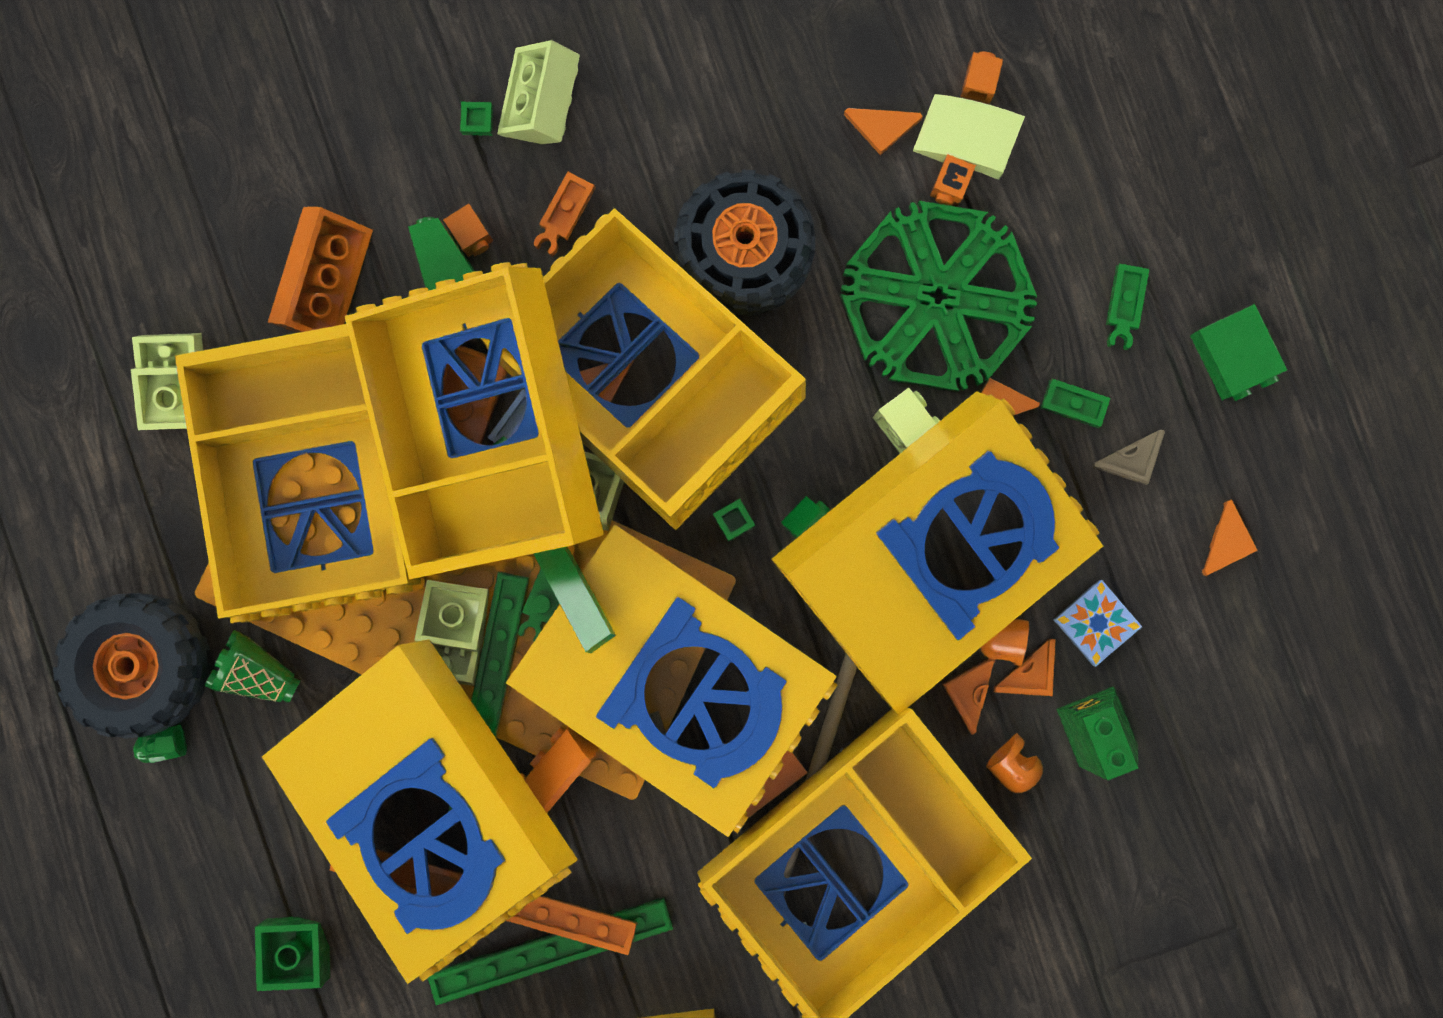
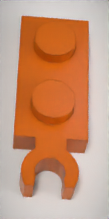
M567 172L539 223L540 227L545 229V232L535 238L534 247L539 250L541 244L548 241L551 243L548 254L553 257L557 253L558 238L568 240L595 191V185Z

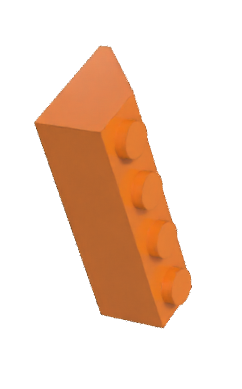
M303 207L268 323L296 333L343 325L373 230L322 207Z
M560 727L549 740L553 746L547 753L540 750L530 762L533 770L527 777L521 773V776L546 813L591 762L599 747L570 727L566 730Z

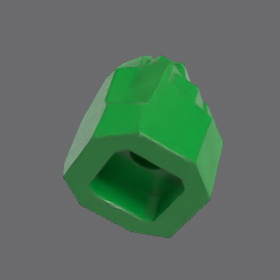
M181 725L169 727L164 731L149 736L138 737L133 747L135 758L143 763H154L186 755L187 745Z

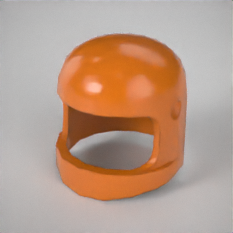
M1013 620L980 648L983 655L992 660L1011 661L1014 665L1022 667L1028 642L1029 621Z
M1018 733L1014 734L999 748L986 765L991 773L1013 793H1023L1030 790L1039 782L1043 774V764L1037 756L1028 758L1020 753L1025 741Z

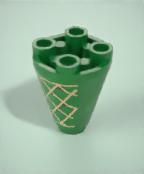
M234 629L226 644L230 650L228 651L223 648L214 665L220 669L219 671L212 670L205 686L218 692L274 702H281L283 700L289 703L301 680L294 678V673L250 637Z

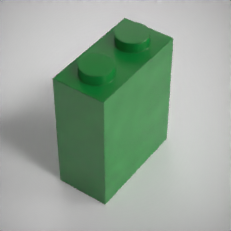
M1255 304L1190 335L1221 400L1233 397L1234 401L1252 394L1251 387L1260 384L1261 388H1265L1280 381L1277 375L1287 371Z

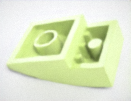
M935 94L913 151L940 162H944L947 154L976 165L975 171L999 180L1005 170L1025 116L973 100Z
M202 333L140 335L132 337L136 368L131 369L138 430L187 429L175 356L203 351Z
M427 580L414 641L429 639L458 683L474 686L483 645L489 590Z

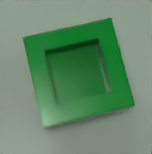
M461 102L460 132L462 135L492 136V102Z

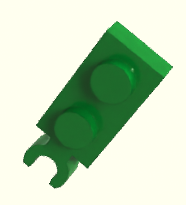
M1120 263L1116 266L1106 325L1115 327L1114 331L1107 338L1108 347L1115 345L1117 336L1123 338L1124 350H1128L1132 346L1133 336L1130 333V329L1137 330L1140 326L1149 269Z
M542 569L539 571L522 613L530 617L528 621L521 624L518 630V635L524 636L526 629L533 627L536 631L533 641L536 640L542 631V623H547L560 605Z

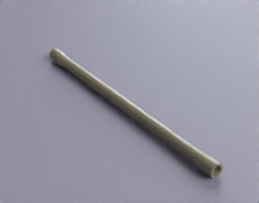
M846 653L836 681L838 685L832 694L805 781L827 764L857 669V666ZM797 848L791 855L784 871L785 878L791 877L800 848Z

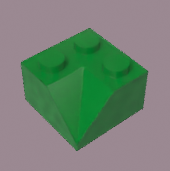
M300 917L267 918L255 926L257 991L321 988L331 978L330 947L320 922Z

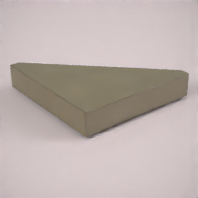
M1158 430L1094 462L1092 468L1144 485L1149 484L1165 431Z

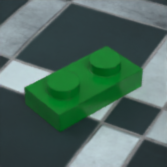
M1052 378L1049 381L1040 409L1100 428L1111 398Z

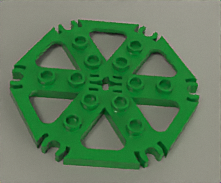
M918 201L917 204L921 210V213H918L917 205L912 202L909 205L910 216L902 215L898 207L894 211V217L897 221L895 222L890 211L848 261L845 267H852L857 269V271L853 269L844 270L843 276L851 277L854 280V284L851 286L842 285L841 292L846 294L853 293V295L846 296L841 294L840 297L864 361H866L870 354L875 353L876 355L870 360L869 366L873 367L877 361L884 362L886 369L881 374L883 378L892 369H895V373L888 381L953 392L960 391L956 385V379H958V385L964 391L968 389L966 383L967 376H972L977 386L981 385L983 377L979 372L980 370L986 382L1032 326L1023 324L1032 323L1035 317L1026 316L1023 309L1024 307L1034 308L1037 302L1032 299L1025 300L1024 297L1036 299L1037 295L1013 232L1011 231L1009 236L1002 240L1001 238L1007 232L1008 227L1005 225L998 232L991 229V224L996 218L994 215L982 224V219L989 212ZM934 219L963 223L968 226L970 231L967 239L945 265L928 225ZM895 236L901 243L912 275L871 269L867 264V260L886 237ZM1002 254L1007 259L1016 288L1013 292L968 284L992 255ZM937 289H941L942 295L947 298L942 299L940 304H936L935 298L929 295L930 293H935ZM866 301L908 308L880 341H874L869 337L859 311L860 305ZM964 317L1001 323L1007 327V338L990 358H979ZM932 327L947 364V372L942 376L912 372L906 367L907 357Z

